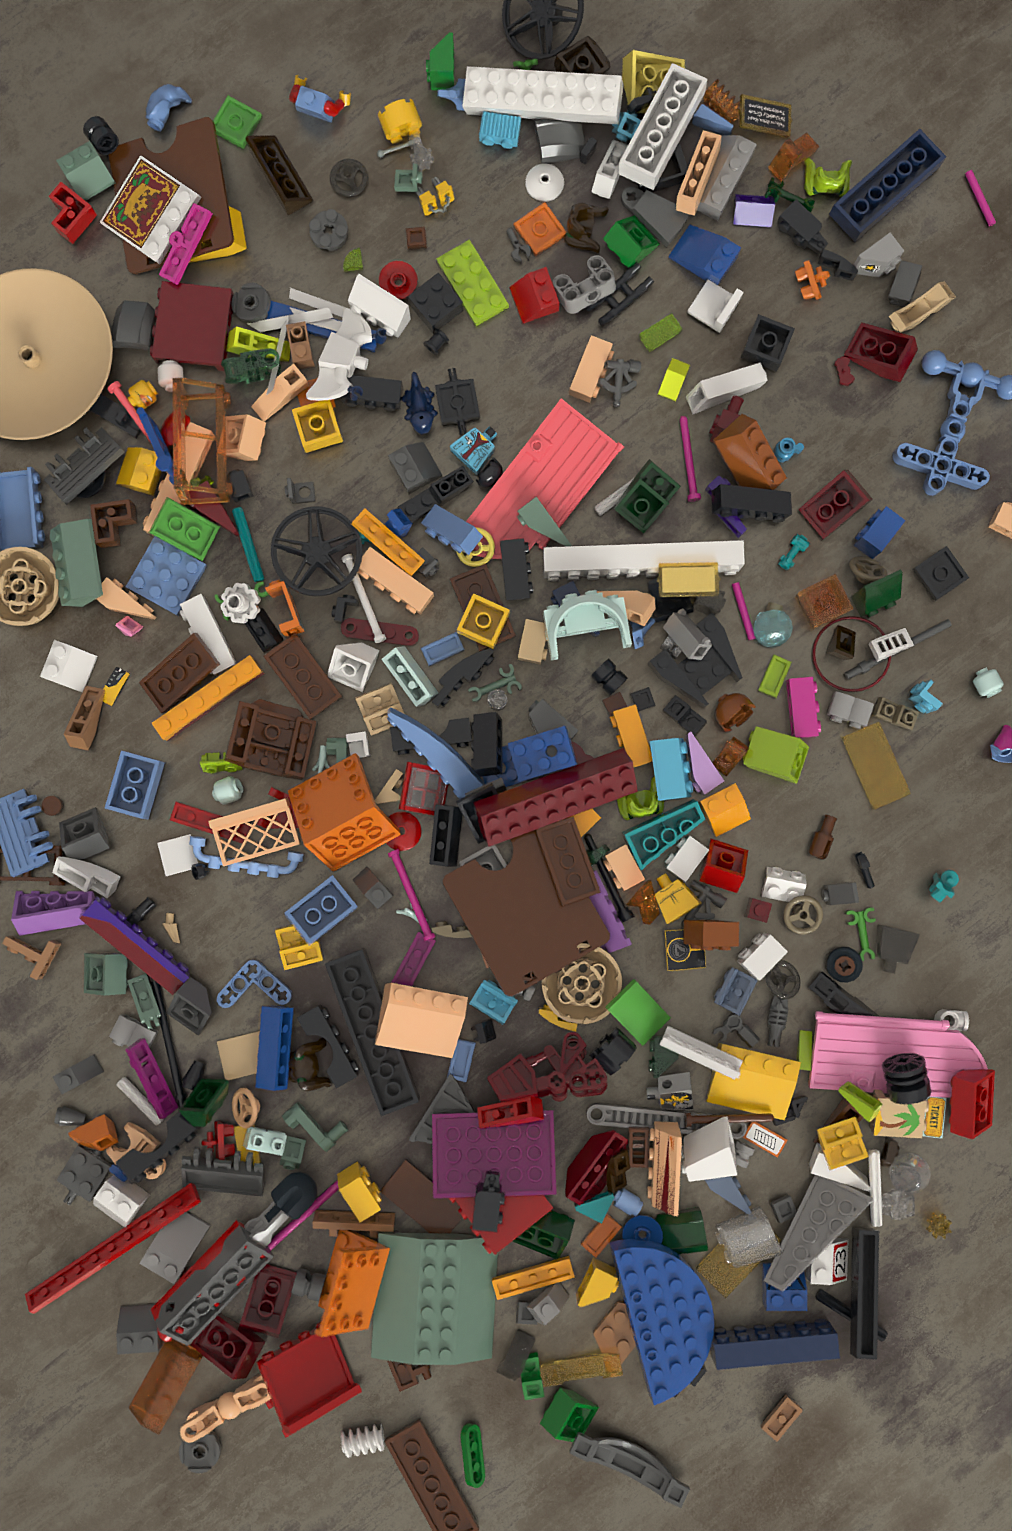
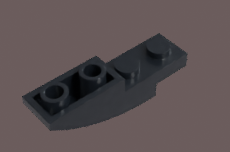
M461 466L431 484L430 488L399 505L397 509L400 508L408 519L414 522L421 517H426L435 504L441 507L474 481L466 469Z
M490 648L472 654L447 671L438 681L443 688L432 700V704L437 708L441 705L445 707L451 699L449 695L453 690L457 692L463 685V678L469 683L472 680L476 681L482 674L480 670L483 666L486 665L488 667L494 660V650Z
M823 971L809 986L837 1014L879 1016L856 996L853 997Z

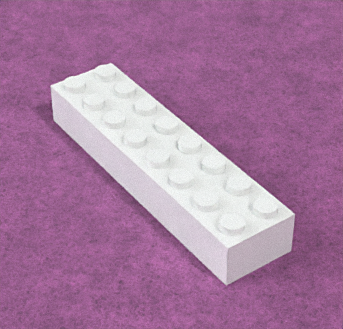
M467 66L462 107L467 115L482 116L483 111L527 119L619 124L624 84L622 76Z

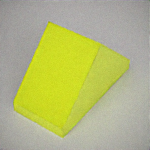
M672 358L658 395L676 401L690 365Z

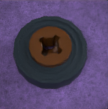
M839 947L829 954L826 967L833 979L848 983L860 976L863 970V961L856 950L850 947Z

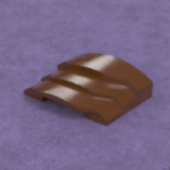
M258 699L251 704L239 701L224 760L262 773L302 780L305 776L317 721L304 718L296 708L275 704L262 699Z

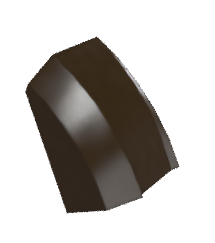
M589 36L584 37L557 54L554 61L556 72L603 75L611 68L608 58L599 45Z

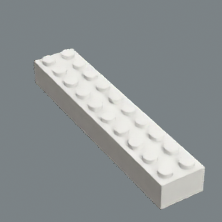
M744 540L544 547L543 576L544 579L548 578V581H559L560 578L575 581L579 580V577H587V580H597L601 576H607V579H618V576H626L628 579L638 578V575H646V578L658 577V574H662V568L714 567L715 575H717V572H724V575H735L745 564Z

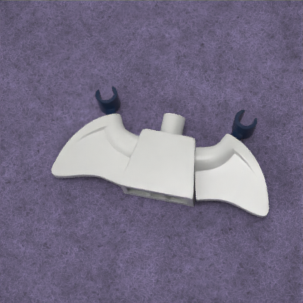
M345 308L340 329L337 333L331 332L319 358V376L306 393L307 399L318 401L331 400L344 396L348 392H350V398L353 401L358 399L354 392L362 396L363 389L360 386L353 387V384L348 381L347 377H352L355 368L366 370L368 358L360 356V347L363 344L371 343L372 340H375L378 344H383L387 338L385 336L386 329L379 328L376 334H371L370 326L365 319L349 308Z

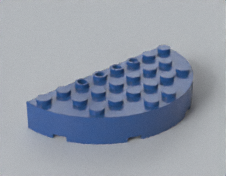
M624 1239L609 1242L648 1394L655 1406L681 1392L691 1383L703 1367L708 1357L714 1334L712 1303L704 1284L684 1258L670 1248L648 1240L646 1242Z

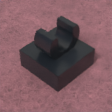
M492 1019L484 1020L471 1027V1031L476 1030L478 1035L473 1038L474 1041H479L480 1044L496 1039Z

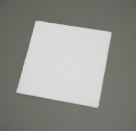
M191 834L157 843L166 876L191 870L192 865L198 863L193 853V846L189 845Z

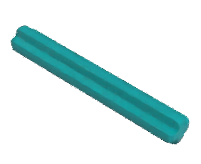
M241 507L234 508L232 513L253 580L261 582L264 580V575L244 511Z

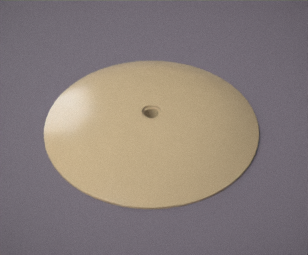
M20 269L0 274V437L5 439H38L50 436L71 426L96 402L110 373L113 344L110 326L104 311L86 288L70 277L58 272L44 269Z

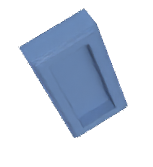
M457 632L421 648L429 666L465 650Z
M458 1038L447 1077L451 1073L456 1080L467 1082L476 1042Z

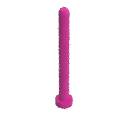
M681 416L680 427L690 492L687 495L688 502H695L701 500V494L697 493L688 420L686 416Z

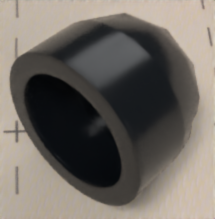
M197 863L192 865L191 872L195 880L207 876L208 871H205L207 867L205 864Z

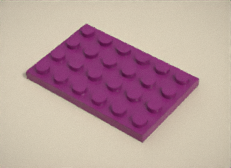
M553 1110L543 1111V1120L482 1129L479 1128L478 1113L432 1114L433 1198L475 1197L476 1186L480 1182H484L486 1171L499 1172V1184H501V1192H505V1196L556 1195Z

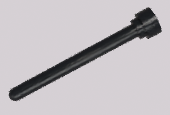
M585 834V842L619 910L617 911V917L622 923L635 917L632 910L625 906L610 873L603 863L601 854L591 834Z

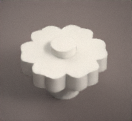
M235 583L233 588L227 587L221 596L224 602L220 607L224 616L231 617L232 622L246 623L248 619H255L256 615L260 612L257 604L260 603L261 598L258 596L257 590L251 589L248 584Z

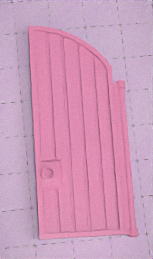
M815 1012V1019L817 1021L808 1082L809 1088L839 1090L842 1085L849 1081L865 1092L873 1093L874 1090H882L883 1093H887V1082L884 1078L882 1064L887 1058L902 1053H914L924 1057L928 1071L927 1076L932 1090L931 1097L951 1098V1079L962 1070L988 1069L981 1053L967 1036L959 1030L947 1029L950 1025L949 1020L937 1021Z

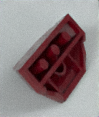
M615 1130L591 1136L567 1168L565 1196L576 1204L581 1205L584 1201L601 1193L607 1185V1167L610 1157L626 1149L628 1139Z

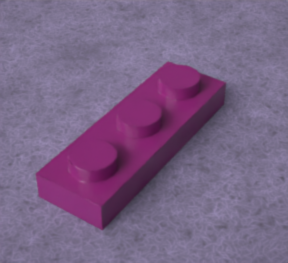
M418 931L391 983L412 987L436 940L431 939L425 942L423 939L425 937L424 934Z

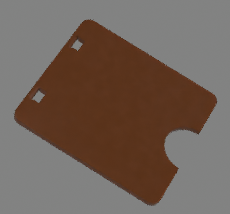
M203 117L176 126L177 133L174 143L168 150L162 153L151 152L141 137L118 145L116 150L109 154L112 178L115 181V184H113L115 196L140 155L201 196L197 205L209 210L213 214L191 258L230 247L234 242L214 121L209 117ZM122 239L127 269L132 274H140L163 267L171 250L170 248L161 264L157 262L149 264L150 257ZM211 241L212 246L203 248L202 243Z
M535 830L510 839L513 855L510 863L505 868L488 870L474 859L448 873L443 878V885L503 993L509 997L515 996L604 945L610 939V933L589 897L564 906L561 905ZM587 941L590 947L579 952L577 945ZM533 972L536 978L525 983L522 977Z

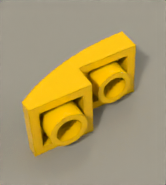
M547 1004L539 1007L538 1013L546 1020L561 1028L576 1032L577 1023H570L558 1018Z

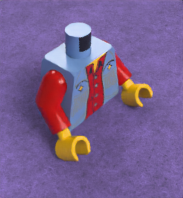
M299 75L295 76L289 100L295 104L297 111L332 122L333 117L337 116L344 106L350 105L351 93L344 94V91H340L339 99L335 102L327 94L305 87L307 78L300 79L298 78Z

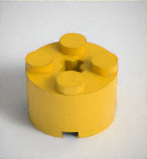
M405 99L394 101L384 107L385 111L382 114L381 111L377 114L387 140H391L392 144L401 142L404 136L414 137L420 133L419 129L422 126V122L412 99H409L410 102H406Z

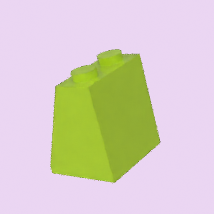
M756 726L755 730L750 734V745L748 750L744 752L743 764L748 768L797 784L809 746L800 738Z

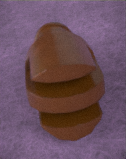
M825 814L820 831L814 833L809 853L820 860H824L828 856L834 841L831 834L837 818Z

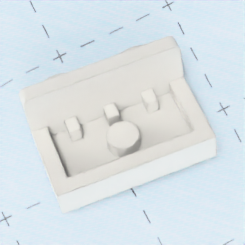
M767 867L761 896L789 902L797 896L804 895L807 885L806 876L798 871L791 872L782 870L779 867Z

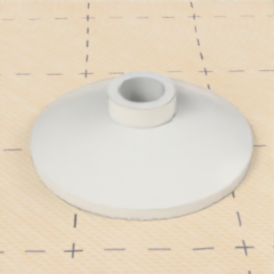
M538 164L526 176V189L529 195L537 201H552L563 190V175L557 167L551 164ZM548 178V181L543 182L541 179Z

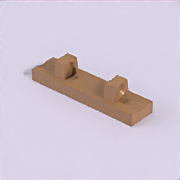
M315 1210L313 1218V1229H329V1236L336 1237L339 1230L370 1231V1238H378L379 1231L394 1232L395 1213L376 1212L364 1221L359 1222L353 1211Z

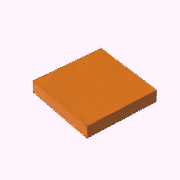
M545 202L513 223L514 228L524 242L529 244L535 257L566 235V230Z

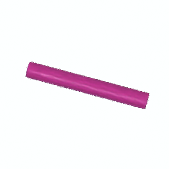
M973 171L966 172L965 176L988 225L995 224V218Z
M736 582L731 585L748 641L756 638L740 584Z

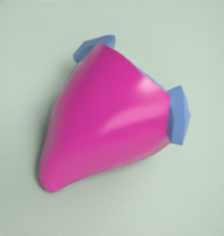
M1009 725L1003 726L994 744L990 745L991 756L995 761L1012 762V728Z

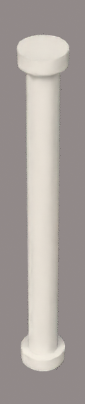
M347 554L341 559L346 564L350 574L354 567V557L352 554ZM357 573L352 581L374 633L375 643L383 642L386 640V636L381 632Z

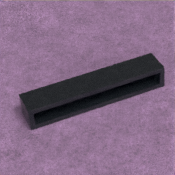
M852 1227L850 1354L857 1359L877 1360L879 1231L873 1228Z

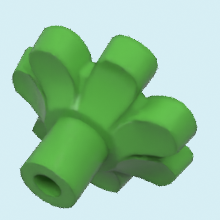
M537 59L513 62L514 67L518 66L523 70H530L532 66L538 64Z

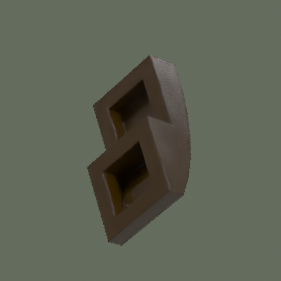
M626 1149L610 1157L607 1167L608 1192L615 1193L627 1186L625 1171L630 1169L628 1150Z

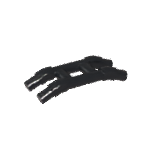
M635 262L630 269L615 281V291L621 288L627 295L624 300L618 303L612 294H609L596 303L585 307L587 311H591L600 306L605 300L609 303L612 309L598 319V323L601 326L617 317L621 311L640 297L654 283V280L649 276L634 291L627 284L641 268L638 262Z

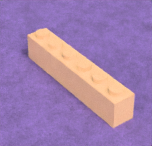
M191 422L186 427L183 434L184 440L180 445L176 446L173 459L177 470L185 474L186 480L183 485L174 486L169 480L170 475L167 473L165 480L160 482L159 494L157 498L153 499L151 503L152 510L143 522V530L147 534H150L148 532L166 497L185 507L189 498L187 492L192 490L215 438L211 430Z

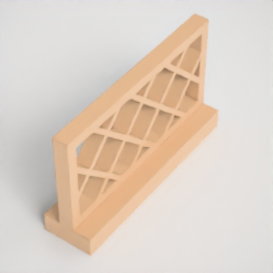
M288 798L208 821L210 829L212 828L223 867L301 844ZM286 811L288 817L285 826L275 821L278 813ZM260 818L271 821L266 831L256 826ZM245 823L251 827L247 836L236 832L240 824ZM273 823L283 828L278 838L268 833ZM227 829L232 832L228 842L220 839L219 830ZM254 829L264 834L259 844L249 839ZM285 830L293 834L295 842L286 843L280 840ZM235 834L245 839L240 849L230 844ZM266 835L276 840L271 849L261 845ZM247 841L257 846L253 854L249 855L242 851ZM228 847L238 852L235 859L227 861L225 856Z

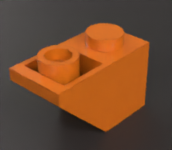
M105 1114L94 1118V1120L84 1125L78 1126L75 1130L68 1133L69 1137L78 1144L98 1151H103L119 1142L114 1122Z

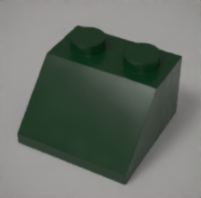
M201 1079L178 1111L192 1126L206 1127L228 1095V1080Z

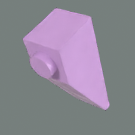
M692 732L685 736L692 784L697 793L704 795L723 783L724 780Z

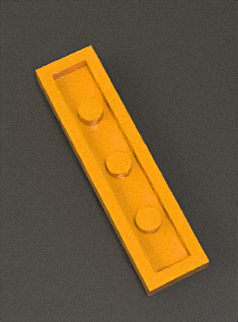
M364 509L351 523L352 526L411 577L425 562L423 558L367 509Z
M566 1256L492 1278V1284L496 1298L500 1300L575 1278L570 1258Z

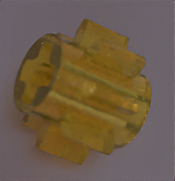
M933 1213L931 1219H926L929 1222V1227L926 1230L933 1232L932 1236L935 1239L938 1238V1235L946 1239L945 1235L952 1233L949 1227L952 1222L946 1220L945 1214L942 1213L939 1217Z

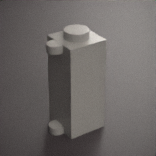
M680 609L677 613L673 612L663 627L688 659L702 660L712 646L710 639L705 637L684 609Z

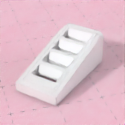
M906 628L876 638L868 644L877 662L914 646ZM899 635H903L907 644L903 645ZM893 638L896 639V641H897L899 647H896V646H895V644H894V642H893V640H892ZM886 641H889L892 647L891 650H889ZM879 644H882L885 652L882 653Z

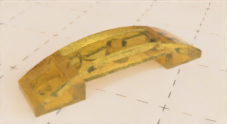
M616 1353L574 1356L552 1361L539 1367L543 1387L563 1385L564 1381L598 1376L603 1378L623 1376L620 1355Z

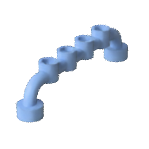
M190 836L189 845L193 846L195 857L199 861L208 863V868L220 869V865H223L220 856L205 855L201 852V847H205L206 838ZM288 851L287 860H291V862L286 867L256 861H241L227 865V870L239 872L240 868L247 869L248 874L259 875V871L267 872V877L278 878L279 874L292 873L297 868L298 863L303 862L304 853ZM226 858V859H227V861H229V860H233V859H235V858Z

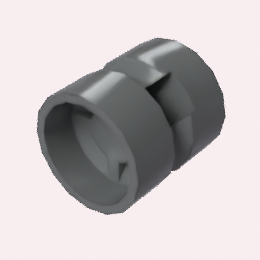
M299 1268L291 1294L299 1297L307 1295L308 1299L319 1302L326 1275L317 1272L312 1275L310 1270Z

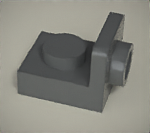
M422 547L417 554L425 562L418 571L425 578L429 575L432 577L439 570L438 566L440 564L437 559H434Z

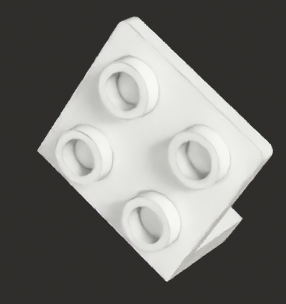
M707 280L688 309V314L720 333L739 304L744 292L736 289L734 294L712 281Z

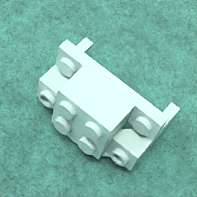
M597 590L585 592V595L577 596L576 593L565 595L560 607L558 605L547 606V610H543L545 636L548 641L551 660L558 659L556 638L619 628L623 648H629L632 645L624 597L618 598V595H611L605 598L602 592L597 593ZM604 613L608 615V619L604 618Z

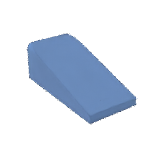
M704 104L699 107L693 116L692 124L724 136L731 135L733 125Z

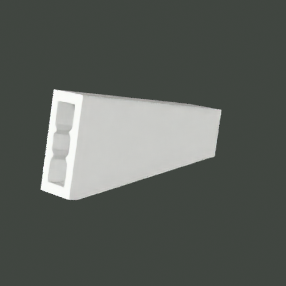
M757 363L700 381L686 396L692 413L696 414L731 400L732 396H741L759 389L768 381L766 371L762 368L761 363Z

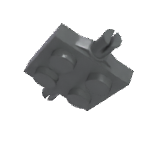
M77 1145L57 1178V1181L69 1190V1193L63 1200L66 1204L71 1205L76 1195L81 1196L88 1202L93 1200L109 1174V1168L112 1166L101 1156L103 1151L88 1150L82 1145Z

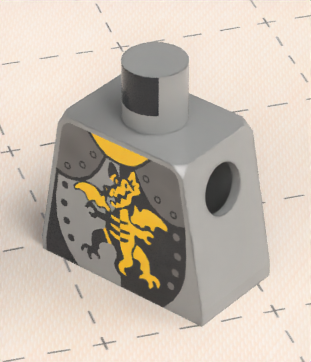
M690 1072L659 1076L658 1087H647V1099H659L662 1109L693 1110Z

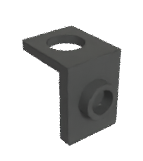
M287 478V485L285 486L286 498L289 497L292 504L314 502V483H293L291 478ZM303 487L310 489V495L306 498L299 495V491Z

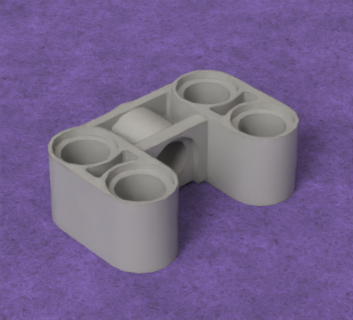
M595 255L588 259L589 278L578 284L577 282L573 283L566 274L557 275L553 279L558 300L568 313L575 314L616 290L613 270L603 257Z

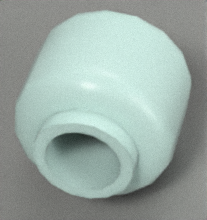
M986 667L976 672L977 677L974 678L973 684L980 696L990 698L1002 691L1001 688L1004 683L997 670H988Z
M228 776L215 782L214 790L212 791L213 798L223 805H228L241 798L243 786L239 779Z

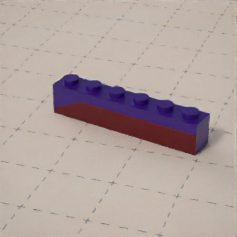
M97 896L80 914L79 919L169 993L174 995L189 978V968L182 962L177 963L173 959L174 956L167 949L162 950L157 946L158 942L151 936L147 938L142 934L143 930L135 923L133 925L126 920L127 917L118 910L116 912L113 910L108 900L103 897L100 899Z

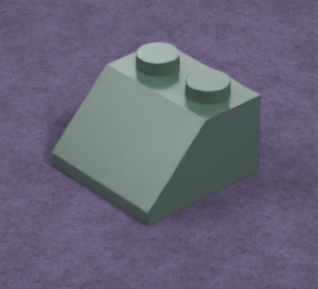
M90 141L56 160L76 194L85 201L115 184V181Z
M84 953V993L104 996L126 994L128 984L126 979L127 957L122 953Z

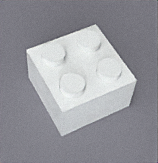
M767 933L757 934L751 941L753 944L748 949L745 947L738 954L737 962L753 978L759 981L788 952L772 935Z

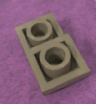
M879 697L872 716L899 727L913 730L919 712L884 697Z
M447 921L435 923L436 927H432V932L451 938L472 937L466 926L456 927L457 931H453L452 924H447Z

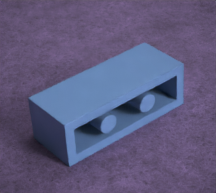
M436 504L421 522L425 526V532L433 538L437 536L438 540L446 546L451 544V547L458 553L464 552L470 555L483 537L473 525Z

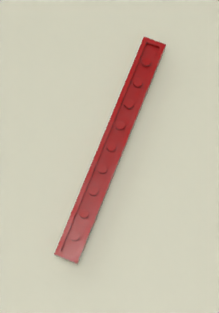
M193 1183L188 1184L27 1292L25 1298L29 1312L35 1314L199 1204L201 1199L196 1185Z

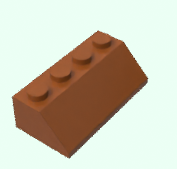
M741 414L713 439L738 486L774 490L787 478L755 419Z

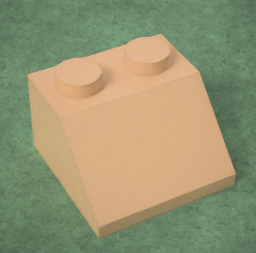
M248 414L225 416L217 454L244 461L258 460L261 453L262 439L265 435L266 422Z

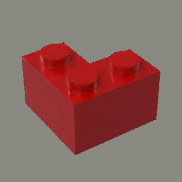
M60 182L48 196L55 207L61 210L51 224L62 237L73 245L97 214L89 203Z

